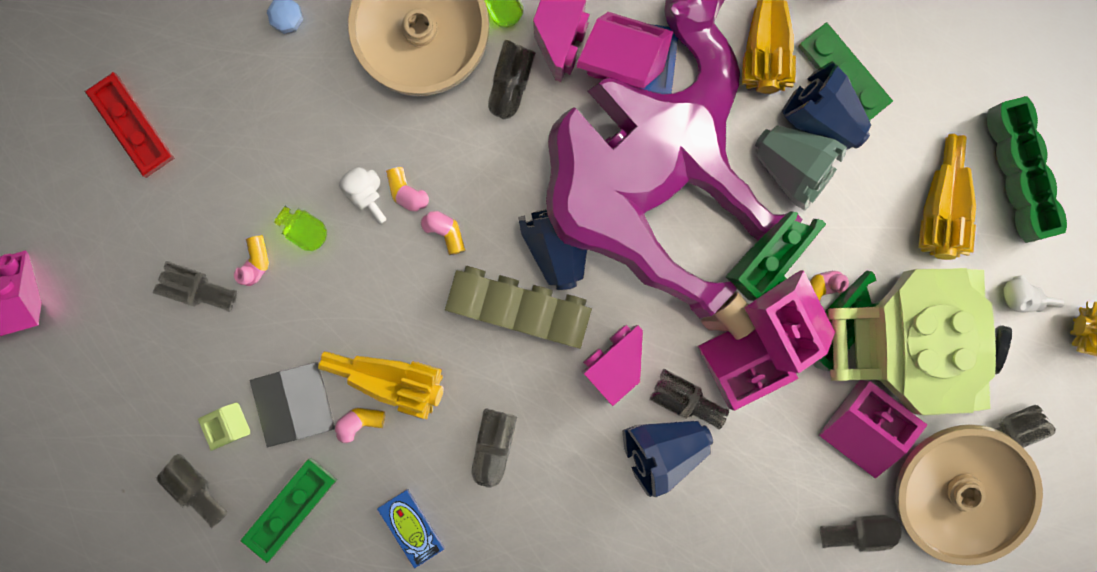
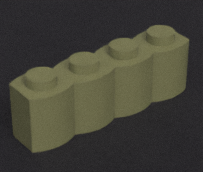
M465 266L464 272L456 270L445 311L581 349L592 308L585 306L586 299L569 294L566 295L565 300L552 297L553 290L533 285L531 291L518 287L519 280L499 275L498 281L484 278L486 271L470 266Z

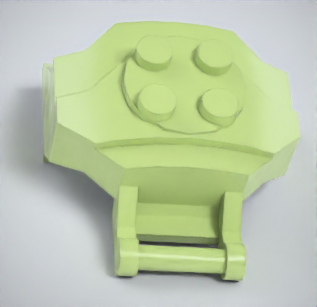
M952 268L904 271L894 287L876 307L828 309V319L832 320V327L835 331L833 337L834 369L830 370L831 381L880 380L897 396L905 408L913 414L974 413V411L991 409L989 382L995 377L996 346L992 303L985 298L984 270ZM846 319H854L856 369H848Z

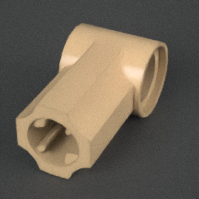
M737 291L714 315L702 318L701 321L708 330L729 331L737 340L747 336L755 329L744 308L749 304Z

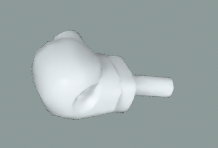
M361 167L348 171L340 180L339 186L341 191L354 206L357 205L360 211L367 206L378 223L382 224L387 219L374 202L380 197L376 192L381 182L377 173L373 169L367 171Z
M1024 275L1013 277V280L1007 282L1003 288L1007 306L1017 312H1041L1045 309L1046 305L1062 308L1064 305L1063 299L1047 297L1043 288L1030 285Z

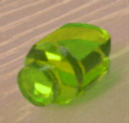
M485 0L492 20L499 27L507 28L514 26L523 15L524 7L521 0Z
M284 206L274 221L279 227L282 224L285 226L281 234L305 251H313L320 248L327 238L325 224L305 210L298 208L294 214H291V209Z

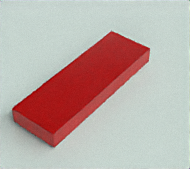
M112 72L84 91L143 177H149L175 159L116 73Z

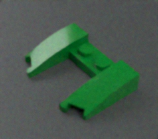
M788 212L759 239L725 278L731 281L749 301H755L787 279L784 275L825 227L826 223L823 220L813 218L811 224L807 225L795 221L798 212ZM866 270L826 309L827 317L828 309L876 307L880 301L872 302L867 288L869 284L877 281L875 274L872 271ZM846 319L848 350L855 343L854 319ZM833 340L828 353L813 363L816 368L829 372L834 369Z

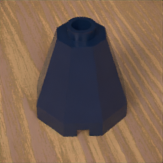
M831 61L814 71L807 78L811 83L805 89L799 86L793 92L781 112L794 127L804 132L835 139L846 146V150L852 147L857 149L870 137L868 131L872 125L848 76Z
M547 209L531 213L532 220L527 222L525 215L518 217L521 235L548 285H556V290H568L577 287V281L584 278L587 249L583 250L564 244L557 236L548 218Z
M699 421L641 424L622 430L624 450L627 458L633 456L636 466L631 467L634 476L649 497L653 496L656 498L671 491L711 454L712 434L706 425L701 426Z

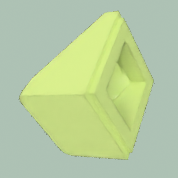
M238 403L227 405L198 418L211 451L250 434L249 426Z

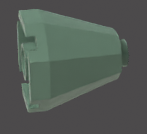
M778 125L771 131L765 129L755 144L759 148L757 158L792 203L804 211L809 207V201L813 203L832 179L837 170L832 164L836 159L842 162L847 148L835 139Z

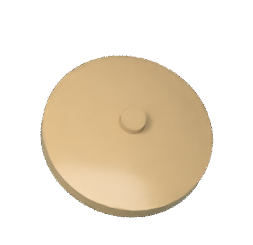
M352 0L348 16V32L355 56L375 81L397 93L411 96H428L442 93L455 87L474 71L483 57L487 46L489 17L485 0Z
M959 425L934 433L922 441L910 453L898 475L895 499L897 512L903 527L911 539L924 552L936 559L951 564L979 565L1004 557L1020 546L1029 536L1041 512L1043 486L1039 470L1032 457L1013 438L999 430L986 426Z

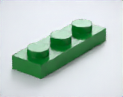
M828 22L824 23L798 45V48L817 70L833 61L848 76L869 121L893 102L891 97Z
M309 458L240 541L266 563L270 562L335 484L337 479L315 460Z

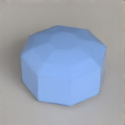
M273 0L267 10L270 25L283 34L297 31L303 21L301 7L293 0Z

